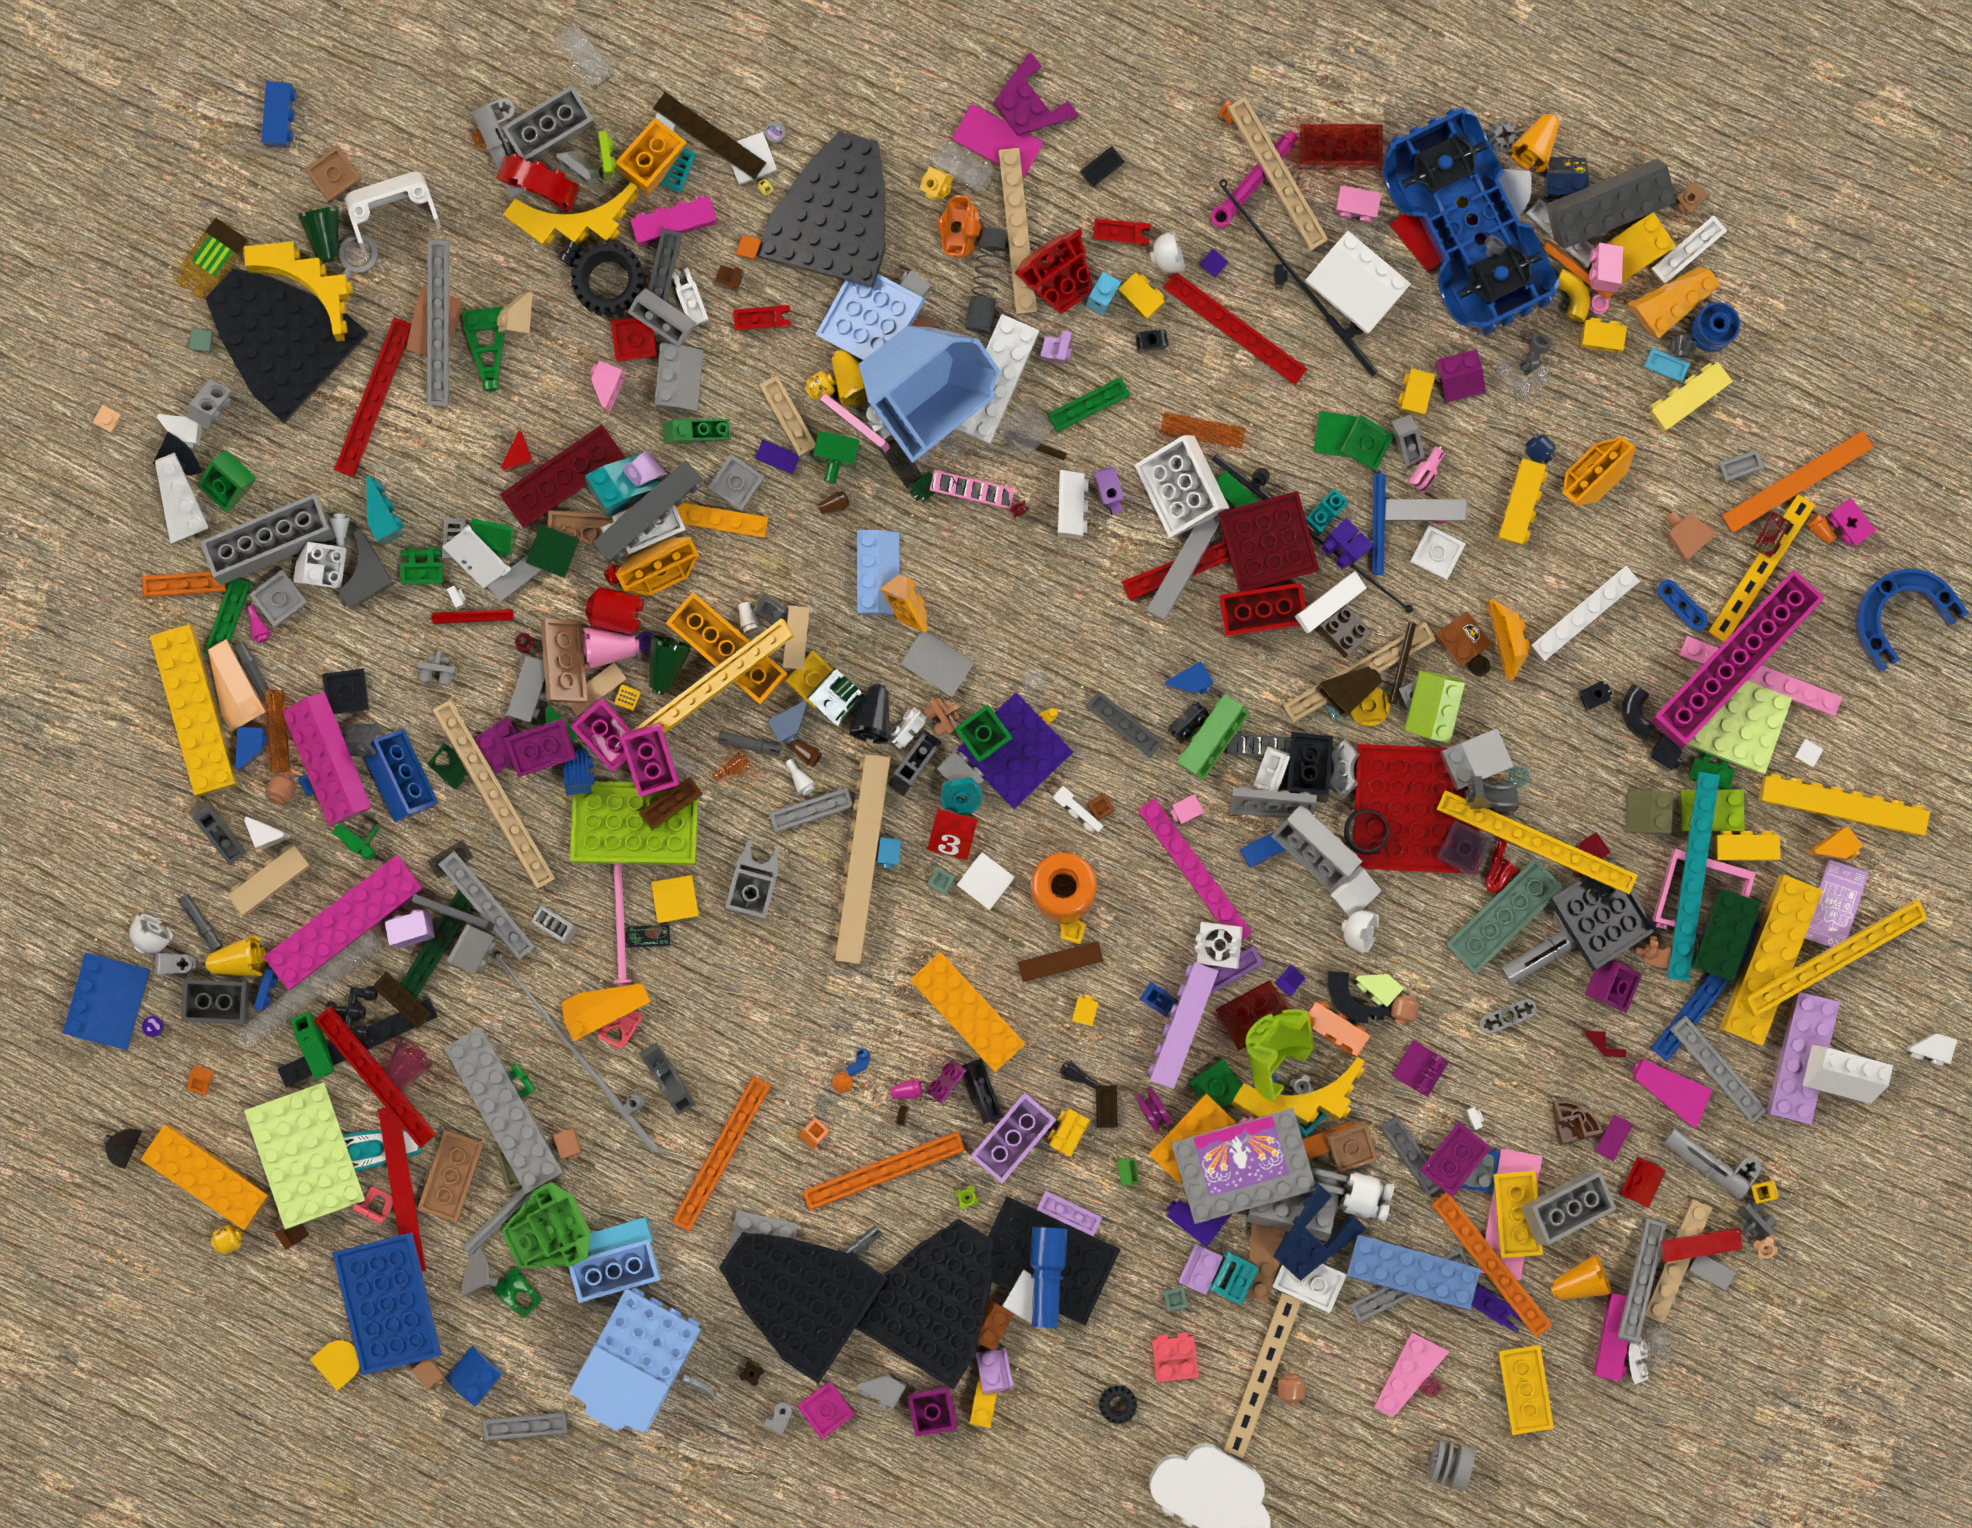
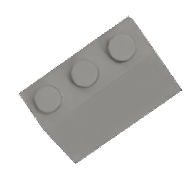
M660 343L655 395L656 408L698 412L703 350L683 345L678 347L675 344Z

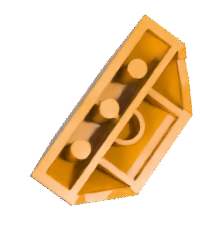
M1622 436L1595 443L1566 471L1562 494L1576 506L1598 502L1627 474L1636 447Z
M691 537L667 538L631 555L615 574L624 592L651 596L688 578L699 554Z
M1491 599L1487 602L1506 680L1510 682L1514 680L1529 655L1528 651L1531 650L1528 638H1524L1525 624L1523 618L1520 619L1519 614Z

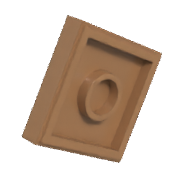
M338 145L304 169L329 203L362 180Z
M1366 1121L1326 1134L1339 1174L1378 1160Z

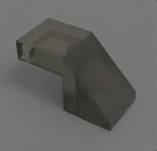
M892 439L888 442L890 449L886 453L881 449L879 450L903 485L908 488L911 483H915L923 475L916 464L909 460L897 441Z

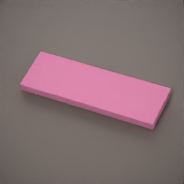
M1500 1148L1496 1174L1536 1171L1538 1184L1542 1156ZM1493 1192L1485 1240L1500 1257L1495 1192ZM1525 1256L1500 1258L1515 1278L1521 1280ZM1479 1266V1269H1481V1270H1480V1273H1484V1274H1485V1272H1484V1271L1482 1270V1268Z

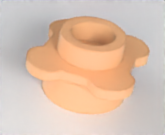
M1768 1236L1762 1241L1757 1240L1754 1242V1248L1758 1250L1759 1258H1771L1778 1252L1772 1237Z

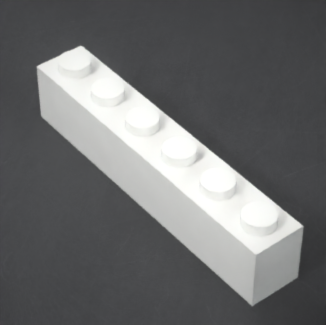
M1627 566L1622 568L1530 646L1532 653L1543 663L1640 582Z

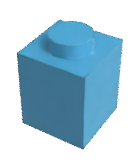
M880 838L877 863L882 864L881 868L894 869V865L899 866L901 840Z

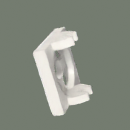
M1201 922L1200 933L1196 937L1197 945L1195 946V951L1198 952L1197 963L1237 969L1239 967L1243 927ZM1218 930L1217 938L1213 941L1205 940L1210 932ZM1225 931L1232 936L1231 943L1225 938ZM1218 939H1222L1226 943L1223 951H1219L1215 947ZM1205 946L1213 948L1216 952L1215 959H1212L1207 954ZM1229 949L1230 957L1222 960L1223 953Z

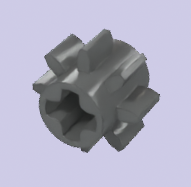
M1676 335V340L1671 341L1670 351H1675V357L1689 358L1691 353L1696 351V341H1691L1692 336Z

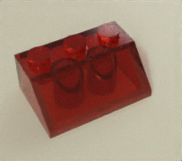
M1271 980L1215 1010L1239 1051L1246 1047L1247 1034L1258 1020L1271 1013L1273 1016L1283 1014L1282 1010H1288Z

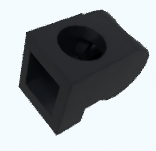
M1166 330L1142 331L1135 335L1138 354L1169 347Z

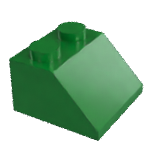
M225 450L210 461L197 486L228 513L250 490L257 477L231 453Z
M472 518L471 530L498 557L506 558V555L512 556L517 531L513 527Z

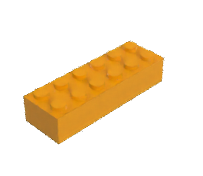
M694 592L690 594L666 622L669 628L715 667L719 666L750 642ZM767 657L733 683L762 706L786 679L788 673Z
M941 952L910 979L917 989L994 1072L1025 1045L1023 1040Z
M169 1124L161 1128L140 1159L243 1230L249 1229L272 1195Z

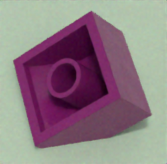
M1477 349L1438 359L1435 362L1445 403L1486 392L1483 369Z
M1610 960L1594 970L1591 980L1587 985L1585 995L1595 1001L1627 1013L1642 974L1621 963Z

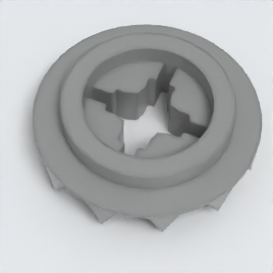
M1510 119L1497 121L1491 126L1488 133L1491 146L1499 152H1510L1511 146L1521 137V130ZM1503 128L1506 133L1511 134L1508 137L1507 143L1504 138L1499 137L1502 134Z

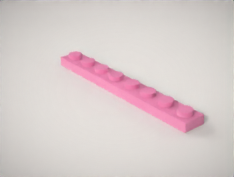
M1686 636L1679 656L1704 665L1719 648ZM1763 665L1747 680L1791 697L1794 702L1832 717L1836 715L1842 699L1839 695Z

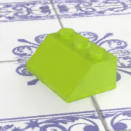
M1419 670L1404 730L1428 739L1450 743L1465 682L1459 677Z

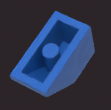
M1200 661L1167 680L1164 684L1168 688L1191 694L1199 692L1203 695L1211 690L1210 685L1214 682Z
M238 727L235 769L244 770L265 751V746L269 744V734L266 733L265 729Z

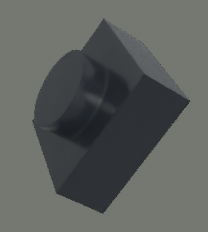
M1276 264L1274 266L1275 289H1280L1284 287V282H1288L1287 270L1283 269V264Z

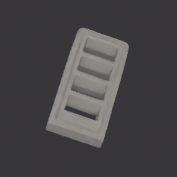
M444 518L443 545L455 537L449 536V532H461L465 527V518ZM449 524H460V528H449ZM442 548V559H444V560H454V559Z
M542 904L531 920V923L567 945L570 944L579 929L578 926ZM545 913H548V916L544 920L543 924H541V919L543 918ZM554 917L555 920H554L553 923L551 924L550 928H548L547 926L549 925L550 921H551L552 918ZM562 922V925L560 926L557 933L554 932L559 923Z

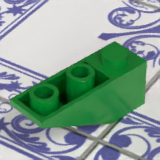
M729 419L671 420L663 424L664 444H690L731 440Z
M307 1011L290 1021L295 1038L317 1081L335 1071L324 1032L314 1021L317 1017Z

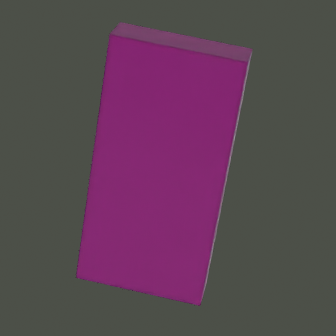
M1614 1114L1594 1151L1614 1161L1633 1124Z

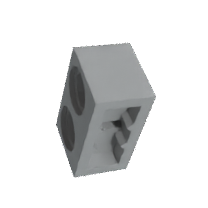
M209 379L189 404L187 418L209 429L213 423L219 421L222 411L228 410L230 407L232 390Z

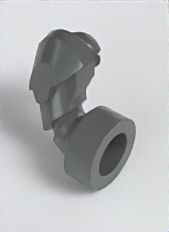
M1535 333L1529 342L1531 352L1528 353L1526 360L1521 361L1519 364L1520 370L1526 375L1534 374L1541 367L1542 361H1539L1540 354L1547 353L1552 344L1547 335Z

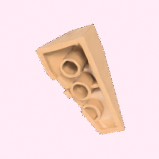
M227 639L208 649L221 715L231 732L268 712Z

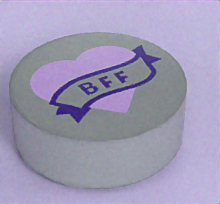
M771 122L766 126L765 136L769 142L780 143L785 138V128L781 123Z

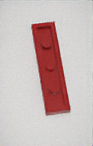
M1732 1228L1661 1240L1662 1261L1671 1262L1742 1250L1741 1229Z

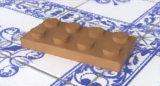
M541 620L547 702H587L581 621Z
M444 1130L417 1210L458 1223L485 1143Z

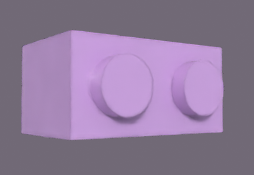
M422 909L412 910L411 914L405 916L396 915L391 918L392 920L385 921L389 945L400 949L435 938L430 913Z

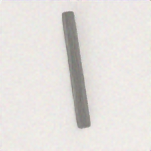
M522 1187L463 1245V1249L468 1254H472L532 1196V1193L526 1194Z

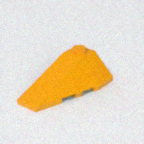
M643 983L581 992L561 1002L564 1023L573 1041H577L652 1001Z

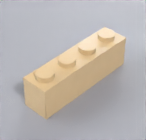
M286 846L280 851L282 855L276 859L274 857L263 864L264 868L259 872L257 870L253 871L247 876L248 880L242 885L238 883L230 889L231 893L227 896L242 916H247L312 867L298 846Z

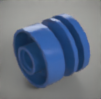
M1715 302L1707 305L1694 317L1690 324L1689 333L1692 336V341H1696L1698 348L1706 352H1717L1725 348L1736 338L1740 331L1741 321L1738 313L1732 306L1726 303Z

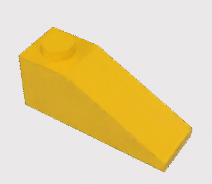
M980 1375L978 1377L970 1424L990 1428L997 1392L983 1394Z

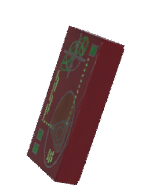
M1772 512L1752 549L1771 558L1791 521Z

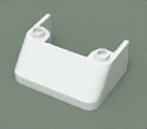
M410 172L351 191L347 194L345 199L346 206L362 253H365L366 249L357 224L364 223L369 219V209L409 197L415 204L428 202L437 229L441 228L429 189L421 173Z

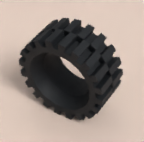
M598 241L596 246L590 244L587 246L588 250L586 252L582 250L579 253L580 258L578 260L575 258L573 262L574 269H571V285L579 302L591 313L593 311L601 317L602 314L607 317H613V314H618V316L624 315L623 311L629 310L636 296L644 290L643 286L646 282L643 267L631 249L628 250L622 243L617 245L615 241H609L606 244L604 241ZM604 262H616L622 265L628 272V284L625 290L614 298H601L595 295L589 286L591 272L596 266Z

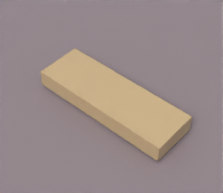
M789 606L787 625L795 637L785 643L782 668L804 669L810 610L808 607Z
M614 662L586 683L587 702L567 704L578 717L600 696H606L626 681L627 678Z

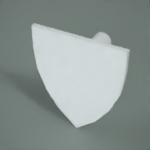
M1503 169L1504 172L1499 182L1516 215L1519 216L1530 200L1532 191L1530 171Z

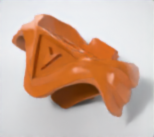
M954 195L937 222L942 250L946 255L957 259L968 256L975 250L977 238H980L983 226L979 223L978 209L967 196ZM955 222L962 224L959 233H953L951 230Z

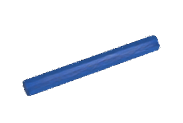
M1383 473L1373 475L1372 544L1374 546L1372 547V575L1375 576L1384 574L1386 475Z

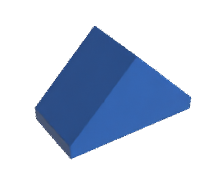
M1149 982L1139 998L1141 1002L1165 1017L1177 1001L1176 998L1152 982Z

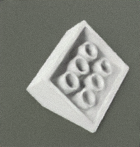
M1349 231L1335 244L1305 280L1309 286L1367 335L1411 285L1410 282Z
M1183 435L1134 465L1169 538L1218 516L1219 512L1230 509L1193 435Z

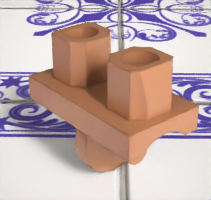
M941 697L931 700L929 702L930 705L924 709V713L929 719L935 716L939 717L941 722L934 726L937 734L940 736L955 732L954 729L958 726L955 720L960 718L956 711L961 708L960 705L953 706L950 700L944 703Z

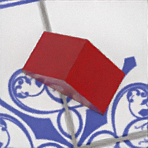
M518 431L500 467L505 472L534 463L525 435Z

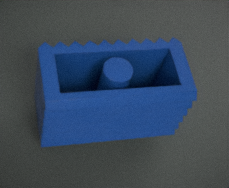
M585 748L583 750H575L577 758L563 762L564 787L567 796L591 793V785H595L594 773H590V769L594 768L593 757L588 756L587 749Z

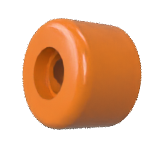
M1066 852L1049 855L1036 866L1032 874L1031 899L1034 907L1041 916L1054 923L1068 924L1080 920L1091 910L1095 902L1097 888L1095 873L1089 863L1078 855ZM1056 875H1067L1075 882L1076 890L1072 896L1060 898L1052 892L1051 882Z

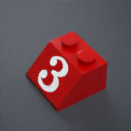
M937 809L927 850L967 861L978 819Z

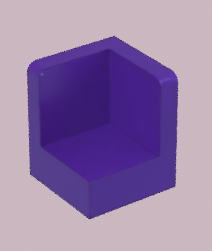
M1290 964L1274 984L1291 997L1305 980V977Z

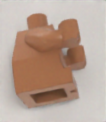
M1650 934V944H1645V948L1637 947L1636 955L1643 956V960L1653 966L1668 968L1672 949L1671 944L1658 945L1657 936Z

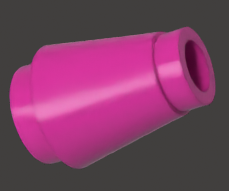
M911 1079L891 1087L893 1099H918V1097L923 1095L920 1080Z

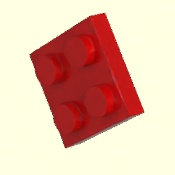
M635 317L611 321L617 363L658 357L653 329Z

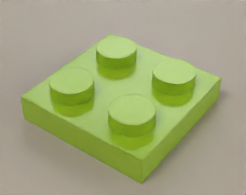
M607 131L598 132V144L603 180L611 181L612 174H616L615 158L610 157V154H613L612 137L607 136Z

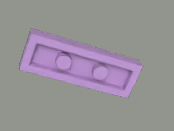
M1048 1191L1044 1192L1037 1207L1038 1211L1091 1236L1095 1235L1102 1219L1101 1216Z

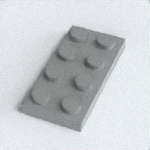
M1246 787L1233 788L1229 813L1288 818L1300 805H1303L1314 815L1317 795H1311L1307 792L1300 794L1290 793L1285 790L1274 792L1268 789L1250 790Z

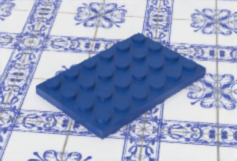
M412 1232L332 1252L362 1375L442 1355Z

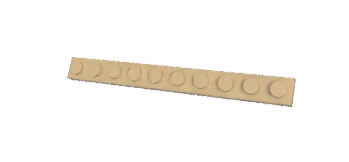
M451 700L432 710L433 715L535 889L537 890L555 880V877Z

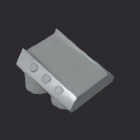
M579 150L557 153L556 158L559 160V164L589 187H592L598 178H601L602 167L597 168L580 155Z

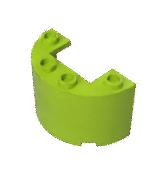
M1297 1009L1282 1010L1283 1014L1275 1016L1271 1013L1258 1020L1247 1034L1246 1047L1253 1085L1256 1091L1265 1099L1274 1102L1284 1089L1283 1085L1272 1081V1074L1286 1057L1305 1062L1315 1049L1308 1011Z

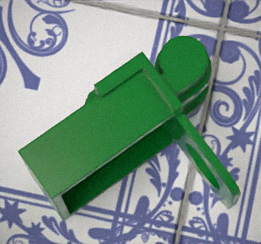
M340 823L337 824L332 834L342 840L352 852L361 855L367 860H372L375 858L376 852L370 847V843L381 826L377 824L366 840H363Z

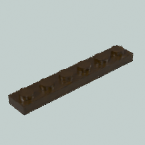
M664 92L653 107L654 111L753 180L758 177L765 167L766 162L668 93Z

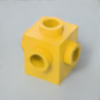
M929 166L927 173L921 178L919 189L925 192L924 196L932 200H936V198L944 199L951 190V183L954 177L938 168Z

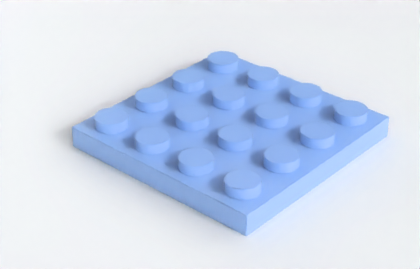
M879 274L874 288L845 281L816 335L865 360L906 326H912L926 299Z

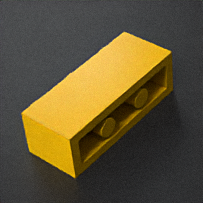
M1720 831V835L1714 836V860H1780V835H1774V831H1761V835H1753V831H1740V835H1732V831Z

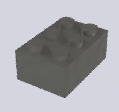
M183 979L181 1021L248 1024L250 982Z

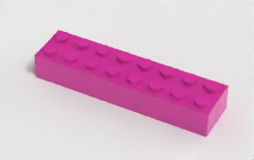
M396 855L263 958L288 990H294L412 900L414 894L418 895L425 888L403 859Z

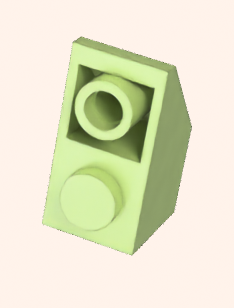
M1389 974L1357 976L1354 979L1358 982L1356 986L1363 993L1368 991L1373 996L1371 1000L1379 1007L1382 1005L1388 1007L1404 989Z

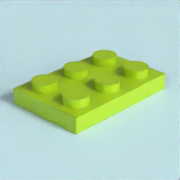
M1680 790L1681 832H1689L1695 790ZM1718 790L1711 832L1745 831L1744 790Z

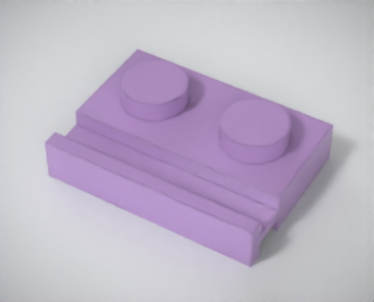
M1195 1244L1178 1282L1206 1295L1223 1256Z
M1006 1348L976 1353L983 1394L1001 1392L1005 1389L1012 1390L1013 1381Z

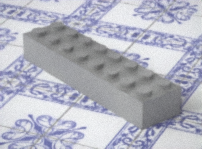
M479 1027L445 1047L447 1055L525 1193L530 1194L566 1173L485 1029Z

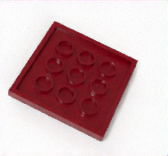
M1298 491L1218 513L1239 592L1249 591L1320 571Z

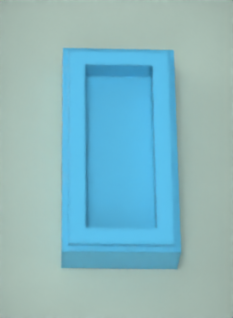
M1652 348L1644 368L1682 384L1690 363Z

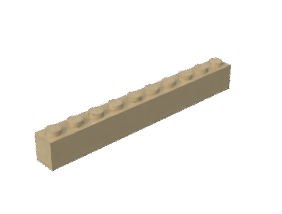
M866 754L865 759L861 758L859 771H863L862 779H858L856 791H859L860 795L859 800L855 799L853 812H857L856 820H852L850 832L854 833L853 841L849 840L847 853H851L850 861L845 863L844 873L848 874L847 882L842 884L841 894H845L844 903L840 902L838 915H842L841 923L836 925L835 935L839 936L838 944L833 945L832 956H836V961L861 964L891 762L890 757Z

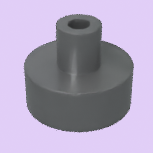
M1490 235L1484 242L1487 247L1485 254L1489 257H1492L1494 253L1501 255L1506 249L1505 243L1494 235Z

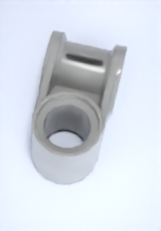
M155 953V974L191 973L197 965L196 959L192 955ZM185 961L188 962L189 965L182 966L181 963Z

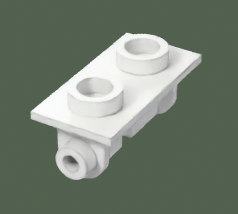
M915 707L912 710H908L904 714L901 723L891 729L889 741L895 743L894 745L899 749L905 748L914 737L909 733V730L912 729L917 734L926 723L927 717Z

